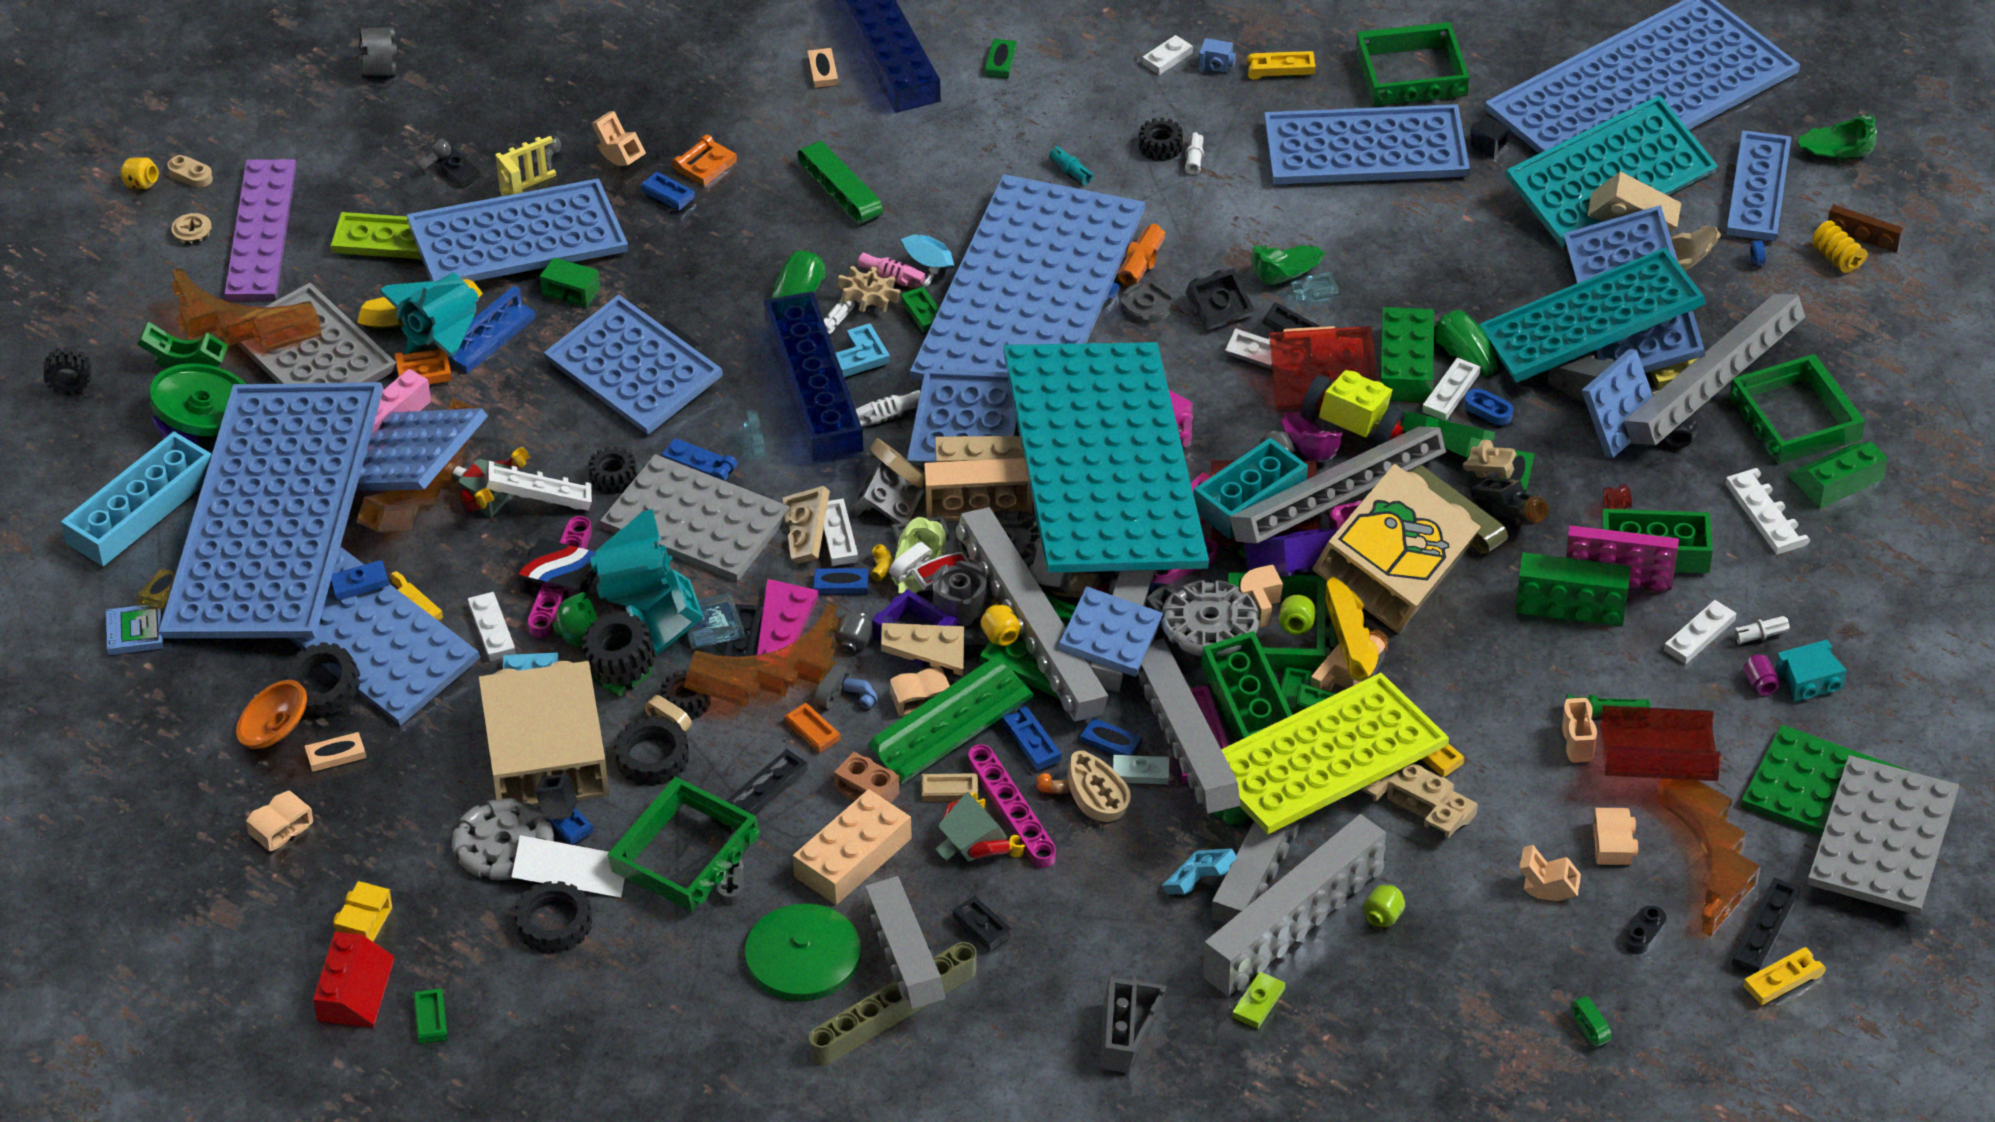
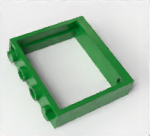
M1451 22L1357 32L1356 53L1373 106L1468 96L1470 77ZM1444 47L1454 75L1378 84L1369 55Z
M1815 354L1732 378L1731 390L1729 392L1731 403L1737 406L1744 421L1750 424L1755 436L1761 439L1766 446L1768 454L1773 456L1779 465L1862 440L1865 420ZM1807 380L1840 425L1783 441L1751 396Z
M1228 573V583L1240 588L1241 580L1246 573ZM1319 575L1279 576L1283 583L1281 597L1302 595L1309 598H1317L1316 649L1262 647L1273 672L1284 673L1285 668L1290 667L1313 671L1314 674L1330 655V647L1325 646V643H1330L1331 630L1330 626H1325V623H1330V614L1327 606H1325L1326 580Z
M675 776L607 856L612 872L693 913L700 904L706 901L712 889L723 881L729 869L740 861L746 849L756 842L760 831L755 815ZM683 804L737 830L688 889L634 863V860Z

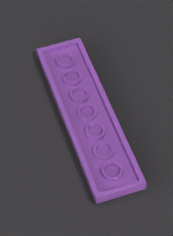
M295 159L246 160L225 288L226 301H276L296 173Z

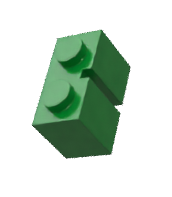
M553 257L540 275L542 295L563 300L568 291L572 289L566 298V302L585 308L588 307L600 290L598 270Z

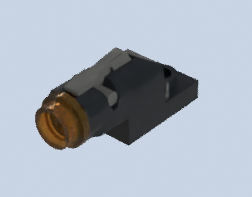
M1488 477L1470 488L1473 498L1489 501L1496 517L1513 520L1517 526L1539 523L1549 514L1548 503L1542 497L1525 493L1520 480Z

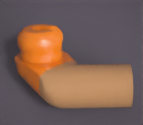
M1048 773L1040 774L1036 778L1038 783L1036 787L1042 793L1072 794L1068 780H1051V775Z

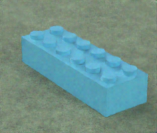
M172 432L61 521L65 543L104 567L203 486L212 454L176 432Z

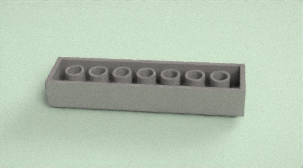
M1359 814L1205 941L1203 978L1228 997L1237 990H1242L1252 977L1259 972H1264L1270 962L1276 957H1282L1288 947L1296 941H1301L1312 927L1320 925L1334 909H1339L1348 897L1353 893L1360 892L1366 882L1372 877L1376 878L1381 874L1384 869L1386 832Z

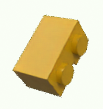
M358 881L353 891L348 892L341 912H337L334 917L333 928L335 931L361 934L374 942L393 908L390 889Z

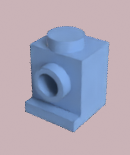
M1205 38L1199 53V72H1204L1206 69L1228 73L1230 67H1234L1236 62V53H1233V43Z

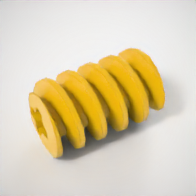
M1833 221L1822 223L1813 235V247L1826 256L1835 266L1839 267V270L1843 273L1855 271L1867 258V250L1861 249V245L1855 243L1853 238L1848 237V234L1842 231L1839 226H1835Z

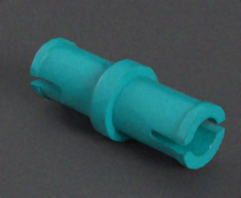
M1055 146V150L1052 149L1050 151L1049 159L1058 164L1066 175H1072L1084 186L1092 181L1094 173L1080 164V160L1077 157H1071L1059 146Z

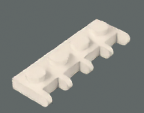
M492 461L487 463L486 488L499 493L505 492L522 498H533L549 504L556 503L573 509L589 511L591 505V483L585 482L584 485L568 482L566 477H562V480L543 477V472L537 471L536 475L517 471L515 466L506 469L494 466Z
M1758 468L1726 478V486L1776 555L1809 544L1810 539L1807 535L1798 536L1794 531L1798 527V522L1795 519L1786 520L1781 513L1785 509L1784 503L1782 501L1774 503L1768 494L1773 490L1770 484L1761 485L1758 482L1757 478L1761 476Z

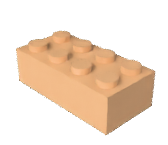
M1024 458L925 463L927 518L944 516L945 522L959 521L961 513L990 507L992 512L1007 509L1008 512L1023 510L1033 513V500Z
M868 789L793 855L794 877L833 904H839L912 839L911 816Z

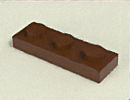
M1834 204L1829 210L1828 221L1835 222V226H1839L1848 236L1898 252L1901 246L1903 227Z

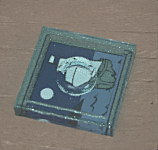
M731 593L698 600L704 618L686 632L692 649L745 637L744 628Z

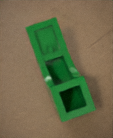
M147 322L143 327L137 341L138 346L156 356L154 363L165 369L189 363L218 367L222 363L228 348L227 344L207 332L199 339L182 340L171 336L150 322Z

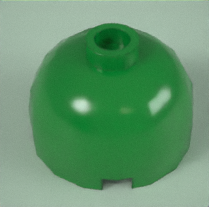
M584 592L564 600L557 609V621L553 622L557 637H563L567 644L576 648H582V638L586 635V629L592 627V622L598 620L589 598L583 600Z

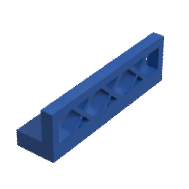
M513 286L473 318L458 352L451 357L448 356L450 365L468 374L536 318L535 311L522 304L520 288ZM510 300H512L513 303L510 306H508Z

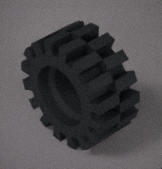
M1153 118L1152 123L1147 120L1145 125H1141L1139 130V150H1141L1142 155L1146 154V158L1150 159L1153 157L1154 161L1161 158V161H1166V157L1169 160L1174 159V155L1177 157L1179 152L1182 151L1183 132L1182 127H1179V123L1174 122L1172 124V119L1164 121V118H1160V121H1157L1156 118Z
M64 347V351H61L60 348L56 349L55 353L51 351L49 357L46 356L44 362V383H47L49 389L53 387V391L56 393L58 390H62L61 394L66 395V391H70V395L75 394V390L79 393L82 392L83 388L86 389L88 383H90L91 362L89 357H85V353L82 351L78 354V349L73 348V351H69V347ZM62 369H70V370H73V371H75V372H74V373H64V372H61V371H59V370H62Z
M608 446L605 447L604 452L599 449L597 450V455L593 453L588 461L591 485L595 486L597 491L602 488V493L607 494L608 490L611 491V494H616L615 490H619L620 493L624 492V487L627 488L637 476L635 458L630 451L627 453L625 448L619 451L618 446H614L613 450H610ZM611 468L620 469V470H618V471H616V472H606V471H605V470L611 469Z
M686 669L682 670V674H678L675 671L673 672V678L668 675L665 677L666 682L662 681L660 688L661 697L686 712L691 720H694V715L700 718L703 716L702 711L706 713L709 710L708 706L711 705L710 684L707 678L704 679L703 674L699 673L696 676V671L694 670L687 674ZM684 692L695 694L689 698L677 697L678 694Z

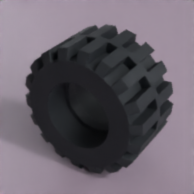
M614 612L611 616L606 614L601 616V620L592 622V627L586 629V635L582 638V649L586 661H589L591 674L594 675L596 680H602V683L606 685L610 683L613 686H619L620 683L628 685L631 684L630 681L634 679L638 681L641 679L642 674L646 675L650 671L649 667L654 664L655 649L649 629L643 620L640 621L637 615L630 616V613L624 612L622 615ZM625 647L621 650L613 651L616 648Z

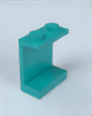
M674 569L665 575L670 592L643 613L630 604L626 607L627 613H630V616L637 615L640 621L643 620L646 623L654 645L655 656L659 655L704 618L690 579Z

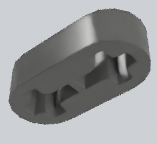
M836 663L819 685L815 694V704L830 709L844 691L843 683L846 678H850L851 669Z
M742 859L732 866L734 868L733 875H728L727 872L723 881L717 884L718 900L724 905H736L743 898L744 864ZM728 886H733L732 893H727Z

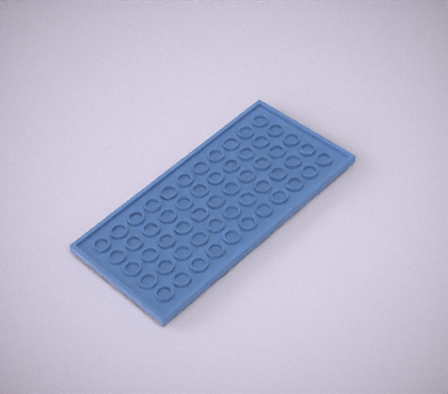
M1683 0L1486 101L1485 110L1502 124L1510 127V130L1540 154L1658 95L1665 100L1687 129L1690 130L1798 73L1800 64L1716 0Z
M1003 174L912 365L910 378L923 381L925 369L1007 372L1003 355L1004 345L1087 343L1144 214L1145 202Z
M381 382L233 385L159 628V634L162 635V638H315L382 397L383 386Z

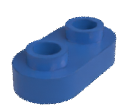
M1472 389L1466 393L1465 408L1469 412L1496 425H1505L1512 420L1513 406L1508 401L1483 389Z

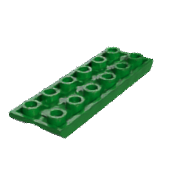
M995 656L874 736L868 743V747L887 769H891L899 775V783L902 785L1034 697V694L1000 656Z

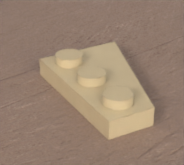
M824 486L782 497L783 505L790 506L788 513L785 515V521L790 529L788 542L791 560L796 564L815 560L819 557L830 493Z
M882 623L881 651L908 660L917 658L930 662L931 667L939 669L940 666L953 669L954 674L963 676L964 626Z

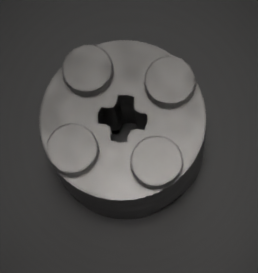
M394 27L360 28L359 60L361 75H396V63L392 59L397 58L396 43H391L395 41Z
M957 561L956 565L949 567L948 564L941 566L933 576V605L957 618V623L964 626L971 625L975 619L984 613L987 607V582L982 569L966 561Z

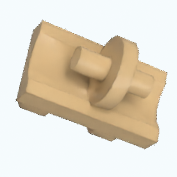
M1482 440L1478 447L1471 448L1469 459L1463 463L1465 471H1474L1476 477L1485 478L1491 472H1497L1499 478L1509 479L1514 471L1512 462L1516 452L1512 448H1493L1490 440Z

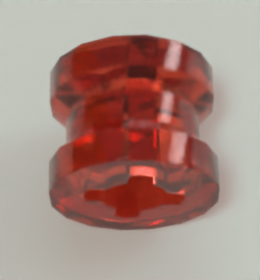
M1620 484L1617 488L1605 487L1603 489V501L1606 509H1631L1632 497L1627 484Z

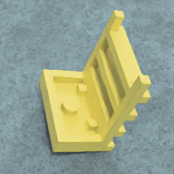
M551 136L544 139L537 137L534 143L529 145L527 142L522 143V147L516 150L512 147L509 149V153L501 155V153L495 154L499 189L502 196L523 193L522 189L557 176L554 169L547 172L544 146L553 143ZM535 149L539 175L534 177L531 155V151ZM523 155L526 181L521 182L518 156Z

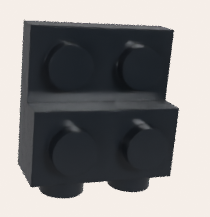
M1234 268L1227 271L1224 269L1218 270L1206 278H1195L1189 282L1185 291L1195 314L1200 313L1208 331L1253 316L1255 312Z

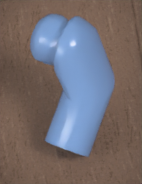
M851 678L844 680V691L858 693L860 695L859 703H862L860 705L862 708L871 709L876 705L877 694L868 681Z

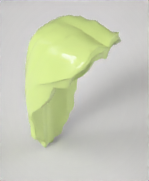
M923 517L911 520L899 537L895 560L919 542H923L933 551L928 561L944 556L946 551V534L942 524L936 521H929ZM913 575L902 582H899L892 576V580H894L895 585L899 588L898 593L900 595L906 589L915 594L924 591Z

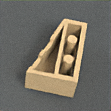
M1620 171L1591 193L1587 217L1608 221L1661 205L1670 233L1678 226L1681 202Z

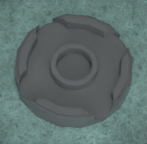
M1137 283L1128 287L1123 292L1121 307L1123 313L1131 320L1140 323L1158 322L1170 313L1172 307L1171 295L1164 287L1156 283H1150V285Z

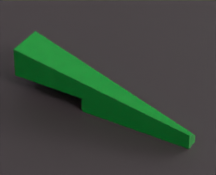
M1404 411L1403 431L1408 432L1417 427H1439L1445 448L1467 458L1470 456L1472 447H1478L1482 440H1490L1492 442L1495 436V432Z

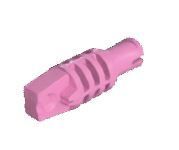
M864 252L859 257L858 268L871 271V267H876L878 277L888 278L893 276L895 277L894 284L898 283L900 286L912 288L923 287L925 273L916 270V268L894 259L891 260L888 257L876 258Z

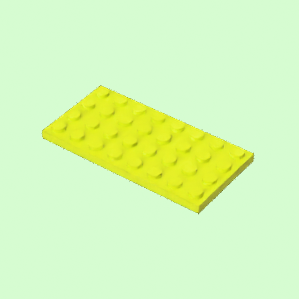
M1379 673L1225 747L1221 751L1238 782L1240 807L1267 834H1270L1448 746L1449 737L1382 673Z

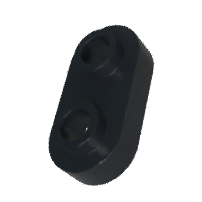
M1650 905L1641 908L1624 931V947L1629 952L1635 954L1647 952L1665 929L1666 913L1657 906Z

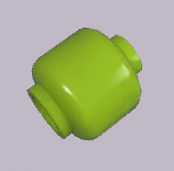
M1292 595L1287 597L1282 602L1280 608V626L1288 634L1303 635L1312 628L1315 619L1314 604L1306 596Z
M1378 885L1365 899L1362 907L1370 924L1390 927L1403 913L1405 901L1402 892L1395 886Z

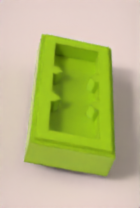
M1259 972L1233 1010L1232 1018L1259 1029L1285 990V982Z

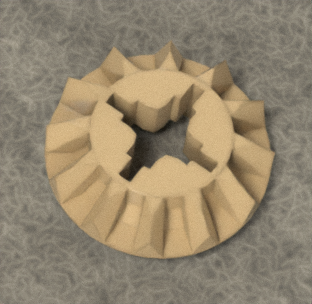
M190 213L177 218L173 222L171 229L174 239H179L181 243L189 241L192 244L193 241L202 242L203 238L209 237L212 225L210 219L205 215ZM194 225V231H190V228Z

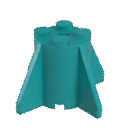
M454 272L437 281L386 285L379 291L382 296L397 308V318H402L404 323L401 329L408 337L403 354L415 353L424 344L429 345L432 342L440 347L449 357L456 354L475 316L476 302L479 300L477 292L473 288H469L460 279L459 275Z
M653 509L645 510L638 514L598 548L596 555L590 558L593 572H598L600 583H597L600 599L606 598L609 602L625 606L630 604L636 609L647 611L670 592L665 575L671 571L670 561L673 558L672 555L667 554L665 545L659 546L658 541L662 540L659 535Z

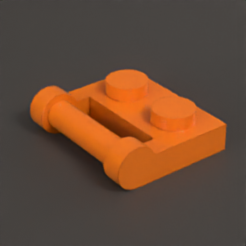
M705 134L699 139L698 144L682 156L675 157L671 164L677 172L705 187L737 162V154L714 142L710 135ZM704 150L708 151L692 165L688 164Z
M440 347L434 350L402 354V352L394 353L399 377L410 369L428 379L429 384L452 381L448 356Z

